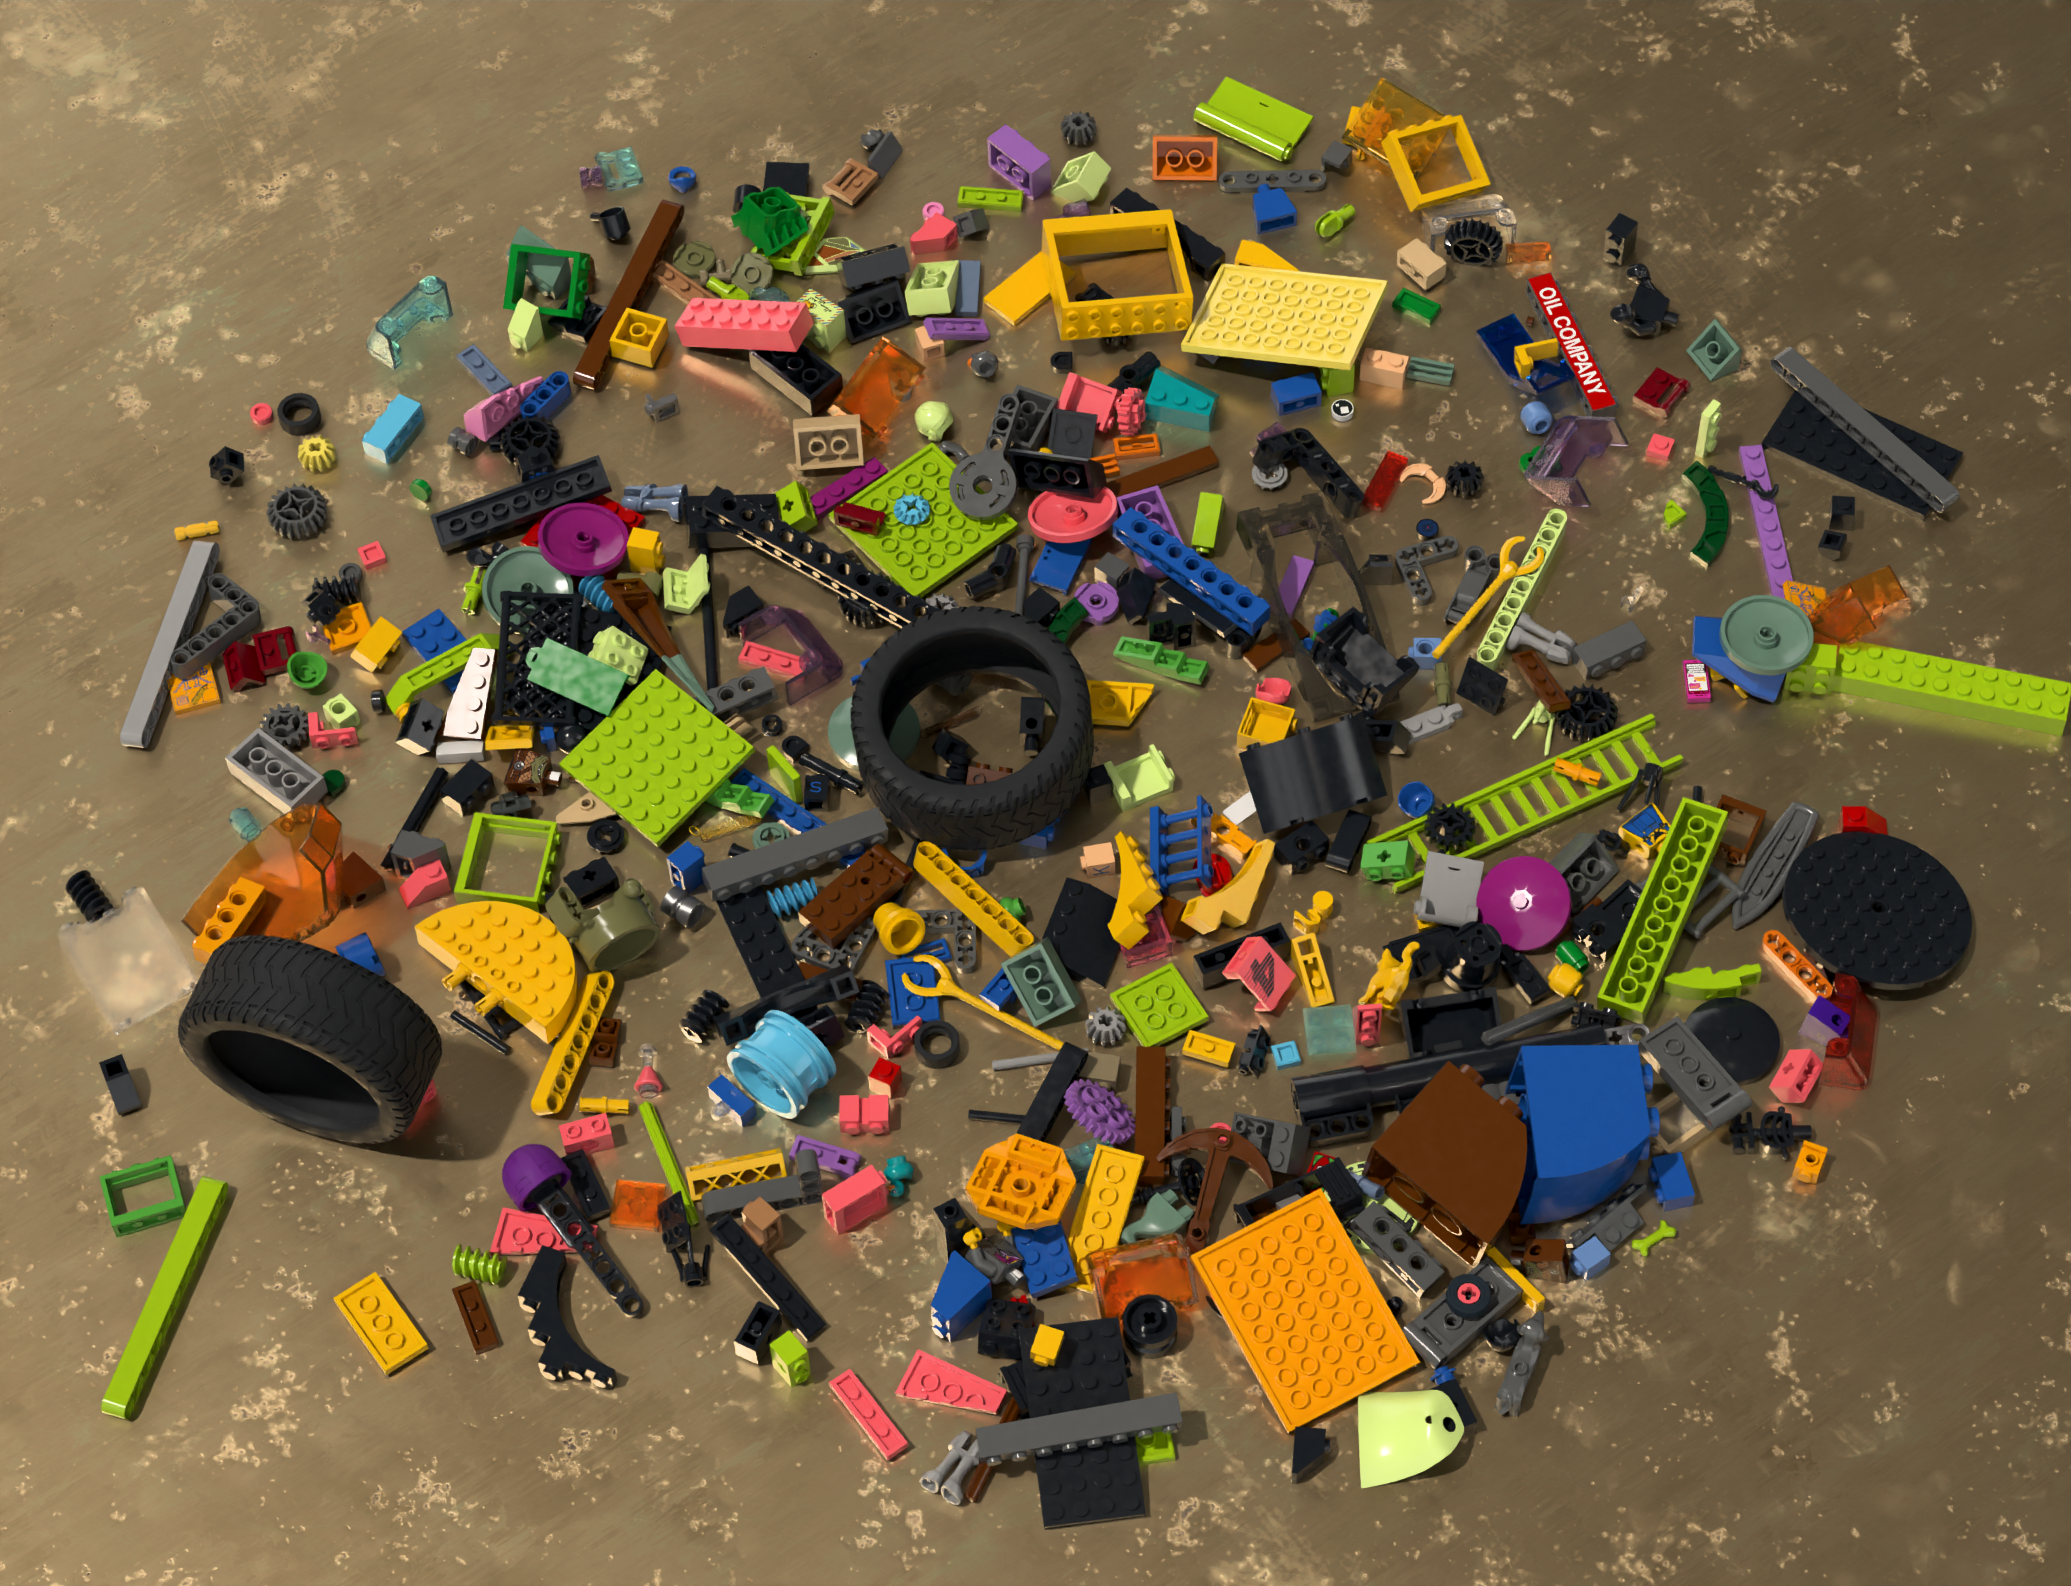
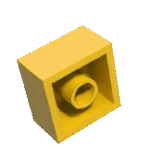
M626 308L609 340L612 356L653 368L669 337L667 319Z

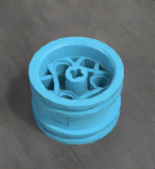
M770 1010L764 1015L763 1019L757 1022L756 1032L748 1040L738 1042L735 1048L728 1053L727 1063L735 1078L754 1099L773 1113L792 1119L799 1114L800 1110L805 1108L808 1103V1096L816 1088L824 1087L828 1080L834 1077L837 1071L836 1064L827 1048L806 1026L784 1012Z

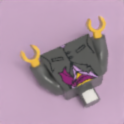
M998 1221L997 1228L1004 1236L998 1233L982 1239V1233L977 1227L964 1234V1242L970 1245L965 1259L986 1276L992 1284L996 1285L1008 1280L1014 1287H1018L1024 1281L1025 1276L1018 1270L1023 1262V1257L1016 1251L1014 1235H1011L1010 1232L1016 1226L1005 1225L1001 1221Z

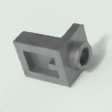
M674 393L664 396L657 401H653L650 394L645 395L646 404H644V409L648 416L652 415L656 423L680 413L678 398Z

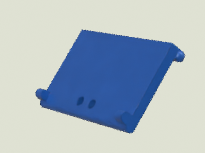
M1091 538L1073 543L1047 541L1029 581L1061 591L1063 595H1067L1090 547Z

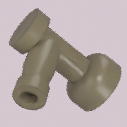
M718 259L716 261L717 273L708 274L707 270H699L701 287H706L708 280L712 276H715L720 281L731 283L730 269L725 271L724 260Z

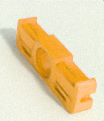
M1213 812L1211 817V837L1241 859H1247L1257 840L1253 841L1242 833L1237 825L1223 815L1218 816ZM1197 818L1190 819V822L1197 827ZM1227 827L1230 831L1228 834L1221 835L1217 832V829Z

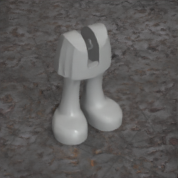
M1522 612L1510 635L1506 648L1515 650L1520 644L1529 645L1544 653L1549 660L1568 664L1573 647L1577 646V643L1561 630L1553 633L1535 623L1528 613ZM1528 632H1532V633H1534V634H1536V635L1542 637L1543 639L1547 640L1548 642H1546V641H1544V640H1541V639H1539V638H1537V637H1535V636L1529 634Z
M966 1430L949 1443V1453L942 1463L934 1470L925 1472L919 1481L922 1487L931 1493H937L941 1488L943 1498L953 1505H959L963 1500L964 1496L961 1489L963 1477L972 1466H977L981 1461L977 1439L969 1450L966 1451L973 1436ZM957 1460L960 1461L955 1471L943 1484V1480L950 1468Z

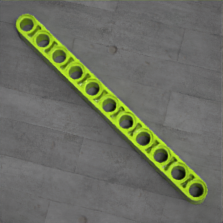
M202 1176L104 1395L101 1405L102 1413L123 1419H128L131 1415L228 1192L227 1182Z

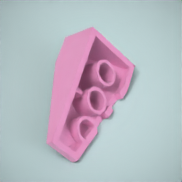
M539 376L476 404L464 414L466 431L486 442L521 414V403L544 382L543 377Z

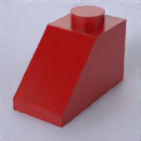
M1842 806L1838 821L1839 833L1865 832L1888 835L1887 821L1881 815L1866 806Z

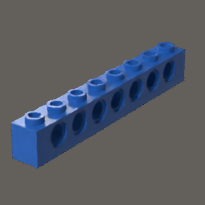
M1130 507L1113 523V537L1251 636L1270 619V605L1265 599L1257 597L1248 587L1237 583L1231 575L1220 571L1214 563L1209 560L1206 561L1194 549L1182 544L1176 536H1171L1159 524H1154L1148 520L1142 512H1137Z

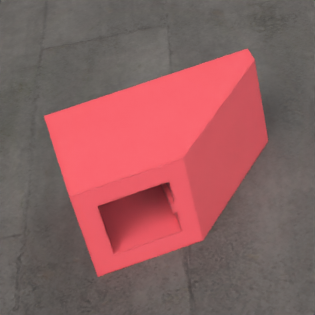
M936 212L924 222V225L918 232L912 234L910 238L911 253L919 255L945 251L958 238L957 224Z

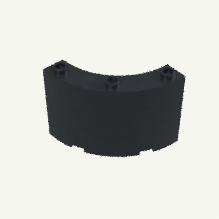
M1353 713L1339 717L1340 722L1315 730H1310V726L1296 730L1297 735L1263 746L1260 745V742L1246 746L1247 751L1239 753L1264 834L1301 823L1303 819L1305 822L1388 795L1363 715L1354 717Z

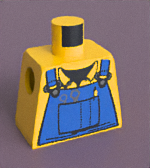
M1650 803L1619 827L1618 834L1622 840L1629 843L1630 849L1643 858L1650 859L1660 852L1671 825L1655 804Z

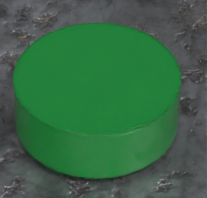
M415 479L409 486L411 493L419 500L425 501L432 494L430 485L422 479Z

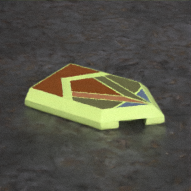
M848 237L822 238L805 270V275L838 273L835 258L866 250Z

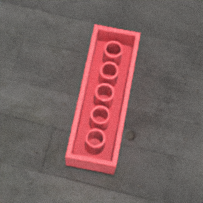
M692 298L677 321L675 329L682 346L797 352L814 322L806 303Z

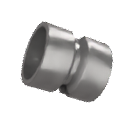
M674 886L664 896L660 910L669 917L676 918L677 922L689 929L695 926L701 919L705 911V903L694 896H689L688 892L679 886Z

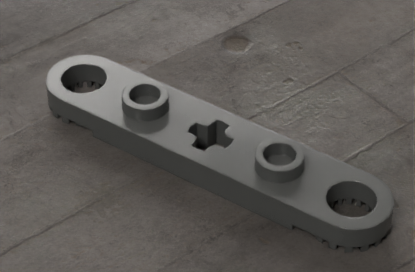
M1320 170L1227 171L1220 175L1219 187L1223 192L1226 191V193H1258L1257 188L1262 184H1268L1271 190L1281 188L1284 192L1314 190L1317 192V190L1321 191L1324 188L1326 176ZM1316 177V179L1318 178L1320 182L1313 183L1310 181V179H1315ZM1227 179H1233V181H1235V183L1231 185H1228L1224 182L1227 181ZM1271 179H1273V180L1275 181L1274 184H1271V183H1270V180H1271Z

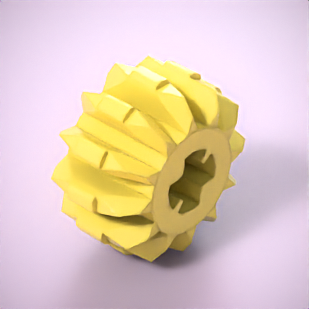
M311 435L310 440L303 439V444L299 445L298 448L299 461L305 469L310 468L312 472L316 469L322 472L324 467L330 468L331 463L335 462V446H333L329 438L324 439L322 435L318 438Z

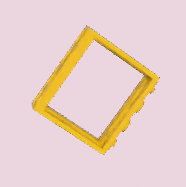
M1447 115L1436 122L1432 119L1426 121L1421 126L1413 124L1402 131L1395 129L1388 132V136L1381 142L1410 213L1482 193L1491 185L1462 115L1454 117ZM1450 128L1473 181L1421 195L1399 142Z

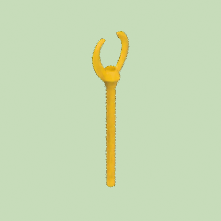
M1512 537L1503 544L1500 551L1499 575L1432 652L1434 658L1439 659L1451 643L1466 628L1467 624L1471 622L1479 610L1490 600L1491 596L1502 586L1503 582L1515 576L1530 573L1543 563L1544 551L1541 547L1538 546L1537 556L1531 563L1518 568L1515 562L1509 561V553L1513 545L1517 542L1525 541V537Z
M932 955L915 956L913 962L924 961L938 970L942 978L939 980L936 988L920 987L912 983L906 973L902 975V982L905 987L914 994L920 996H955L1060 1051L1064 1042L1043 1031L1041 1032V1030L1002 1010H996L980 998H976V996L960 989L953 981L945 964Z

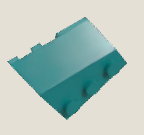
M1161 365L1155 369L1145 400V419L1209 432L1220 395Z

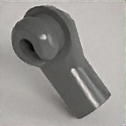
M945 440L938 447L946 456L949 452L953 453L960 462L969 457V454L960 444Z

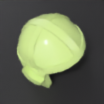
M927 401L916 410L915 422L918 431L928 436V440L940 442L945 430L953 423V415L947 404Z

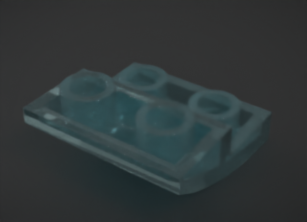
M1351 1005L1302 1009L1307 1055L1356 1051Z

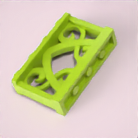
M786 192L801 206L800 214L806 219L809 230L803 233L802 236H799L798 239L791 241L789 245L782 247L777 255L766 258L771 262L773 269L791 271L795 275L803 276L835 214V210L829 197L817 199L790 195ZM756 245L752 248L751 252L761 254L765 257L763 248L757 250Z

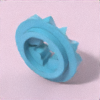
M914 493L909 496L904 494L901 499L896 500L894 506L895 517L900 522L908 525L923 522L930 512L928 500H925L922 495L916 496ZM913 505H915L916 510L911 509L910 511H908V506L912 507Z

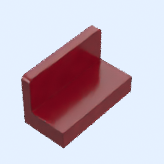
M844 502L842 506L837 505L834 510L836 526L873 536H878L886 518L884 512Z
M234 641L222 653L230 690L239 692L248 682L263 685L266 682L265 677L261 673L255 646Z

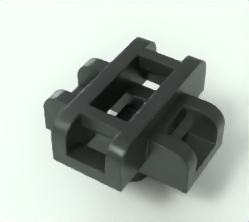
M516 790L498 795L499 801L493 802L490 805L492 814L504 815L508 813L510 817H518L517 811L532 807L528 795H517Z

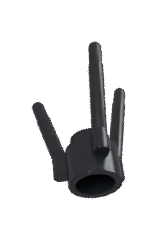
M1646 763L1644 769H1639L1636 778L1622 798L1617 810L1620 811L1641 779H1643L1642 783L1648 786L1644 803L1646 805L1649 804L1653 787H1655L1654 804L1658 808L1663 768L1654 763Z
M692 1238L686 1241L689 1263L685 1264L684 1269L676 1249L672 1250L671 1253L680 1274V1282H684V1285L687 1287H697L702 1285L705 1279H708L707 1266L710 1245L707 1244L705 1246L701 1267L698 1262H694Z

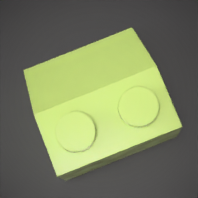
M1095 151L1070 160L1066 163L1050 192L1055 196L1079 204L1087 201L1091 202L1098 197V191L1107 181V175L1111 167Z

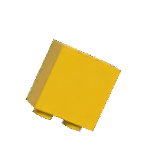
M1251 697L1237 733V747L1247 749L1246 746L1260 742V745L1263 746L1289 738L1291 732L1295 733L1298 725V719H1295V709Z

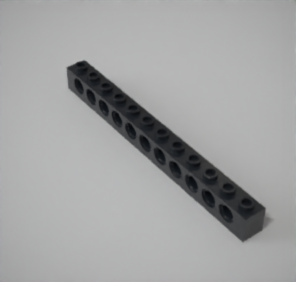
M716 486L702 504V517L901 629L910 622L916 621L918 616L924 617L925 615L942 611L941 608L933 607L926 603L921 597L908 593L900 585L890 583L882 575L874 574L867 570L864 565L849 560L843 553L833 551L825 543L815 541L807 533L799 532L787 522L774 518L768 511L758 509L746 499H740L728 489Z

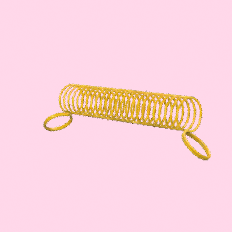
M691 826V827L696 828V829L698 830V832H699V835H700L699 829H698L697 827H695V826ZM689 828V831H690V833H691L692 835H694V836H699V835L693 834V833L691 832L690 828Z

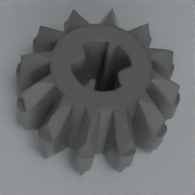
M1081 110L1076 114L1071 111L1070 116L1065 115L1061 124L1063 139L1067 140L1068 144L1075 143L1078 146L1079 143H1082L1086 146L1087 141H1093L1094 135L1097 132L1094 117H1090L1089 112L1082 114Z

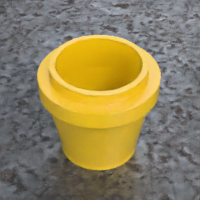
M886 903L880 906L874 914L873 923L879 933L881 944L890 953L897 955L909 953L923 940L926 929L925 922L916 911L903 908L896 903Z

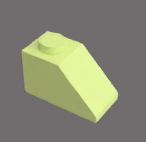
M522 298L518 301L508 327L510 342L514 347L528 352L543 336L539 308Z

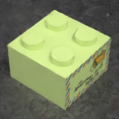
M811 288L796 301L806 303L814 324L805 338L812 341L816 347L830 353L846 338L845 317L842 308Z

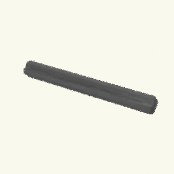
M1574 996L1563 998L1483 1032L1481 1040L1487 1046L1570 1012L1574 1010L1573 1004L1578 1005V1002Z

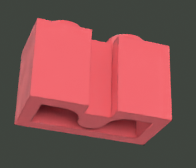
M859 1095L840 1096L839 1123L841 1133L855 1135L862 1132H870L872 1134L889 1132L890 1105L888 1095H869V1098H859Z

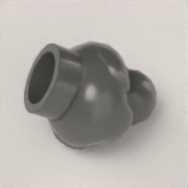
M990 351L974 353L967 362L972 371L980 377L993 375L999 364L997 356Z

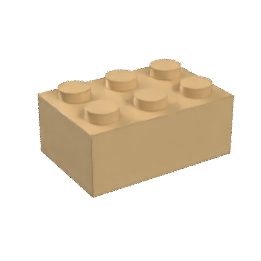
M860 414L793 419L797 470L864 465Z

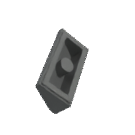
M891 131L886 133L867 159L868 168L877 172L880 179L884 178L903 151Z

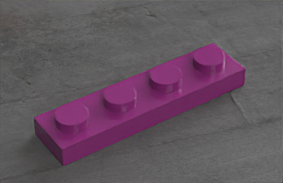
M873 457L865 462L864 465H860L811 496L817 521L835 510L837 505L841 506L844 502L887 474L888 470Z

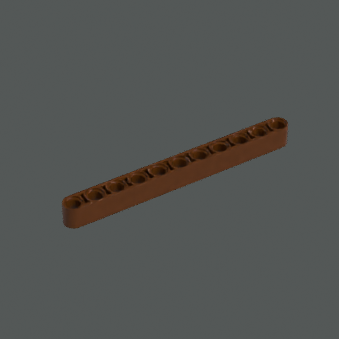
M661 200L573 375V383L575 385L593 390L598 388L613 358L609 340L626 308L637 310L653 279L654 272L657 271L659 263L663 259L683 219L684 205Z

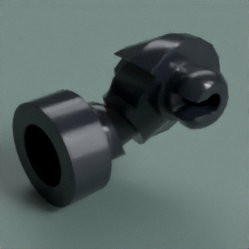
M496 541L491 547V555L479 547H474L468 551L466 560L474 568H488L496 557L509 549Z

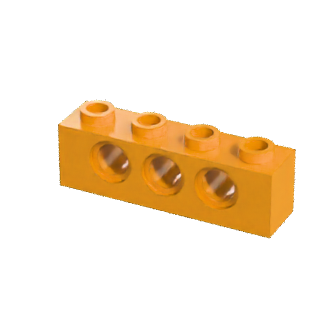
M240 877L236 884L231 885L225 900L218 904L212 919L209 918L203 932L193 941L192 949L195 960L207 964L213 951L229 939L245 934L267 901L265 886Z

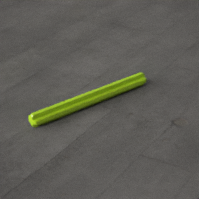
M645 1101L638 1107L673 1195L681 1191L687 1222L690 1226H694L699 1222V1217L651 1102Z

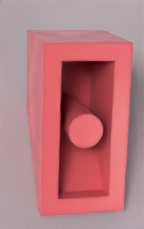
M440 859L418 867L399 888L407 909L452 892L448 876Z

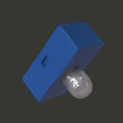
M722 1074L707 1086L709 1098L717 1104L711 1109V1117L714 1120H721L728 1114L743 1128L756 1116L755 1104Z

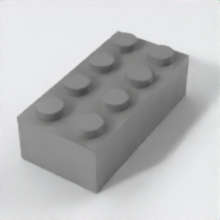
M259 728L225 757L232 775L294 822L301 818L328 792L322 775Z

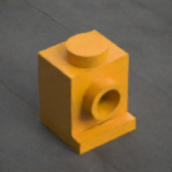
M1804 1140L1792 1176L1797 1177L1803 1182L1816 1184L1828 1148Z

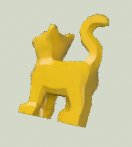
M1411 942L1405 947L1402 953L1403 962L1397 961L1392 957L1390 950L1385 949L1382 959L1377 963V973L1372 977L1366 994L1359 999L1358 1003L1360 1005L1381 1003L1382 1009L1384 1008L1386 1011L1393 1010L1408 987L1409 973L1413 965L1411 956L1420 948V944L1418 942Z

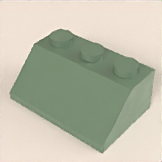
M522 225L518 228L511 243L555 249ZM510 245V247H509V249H508V251H507V254H506L508 265H509L511 245ZM528 253L525 282L529 285H534L543 295L557 300L570 288L572 275L569 258Z
M1048 937L1001 963L1034 1027L1076 1007L1082 1001Z

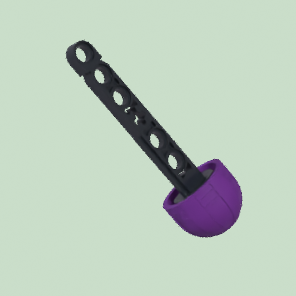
M528 1144L513 1151L504 1163L502 1181L506 1192L521 1212L530 1211L538 1207L569 1248H575L609 1295L615 1299L614 1301L627 1317H638L644 1309L642 1299L633 1287L630 1288L628 1280L591 1233L594 1231L593 1227L563 1189L572 1174L567 1165L563 1163V1160L552 1149L541 1144ZM562 1204L567 1207V1212L564 1216L558 1217L554 1215V1208L557 1205ZM573 1223L581 1225L580 1233L575 1236L568 1233V1228ZM588 1243L590 1246L595 1244L592 1248L598 1257L593 1259L588 1251L584 1252L585 1244ZM602 1261L610 1264L609 1271L604 1274L598 1273L596 1270L597 1265ZM616 1280L624 1282V1289L619 1293L611 1290V1285ZM631 1299L639 1302V1307L634 1312H629L625 1309L627 1301Z

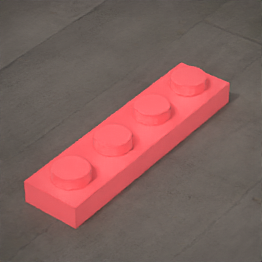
M848 1369L829 1382L831 1389L887 1461L908 1447V1442L851 1369Z

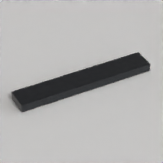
M729 1213L709 1229V1232L806 1342L826 1326L821 1317Z

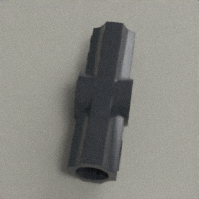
M1147 351L1132 365L1123 366L1119 371V376L1107 386L1122 391V394H1124V390L1128 389V387L1140 389L1141 382L1151 375L1157 367H1160L1161 363L1155 354Z

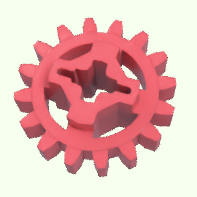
M1128 387V389L1124 390V394L1121 395L1122 401L1116 407L1118 413L1117 422L1119 423L1118 429L1121 430V434L1135 436V434H1138V429L1141 430V422L1145 421L1146 402L1143 400L1144 394H1142L1141 389Z

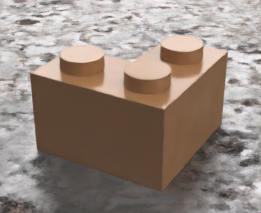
M760 1196L755 1201H750L742 1211L744 1223L740 1227L765 1254L784 1237L780 1214Z

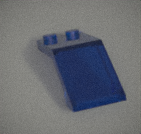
M1514 313L1476 330L1475 336L1512 386L1538 396L1574 379L1576 376L1564 359L1560 361V364L1548 359L1533 361V369H1531L1530 375L1525 380L1520 378L1514 364L1515 346L1534 343V341Z

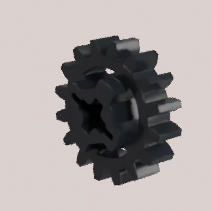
M1443 803L1442 809L1434 807L1433 813L1428 812L1427 820H1425L1424 824L1425 836L1429 837L1430 844L1437 843V849L1445 846V851H1449L1450 847L1458 851L1459 845L1465 848L1467 847V841H1473V834H1475L1476 830L1475 818H1471L1470 811L1463 812L1464 806L1462 805L1457 809L1454 803L1450 807Z

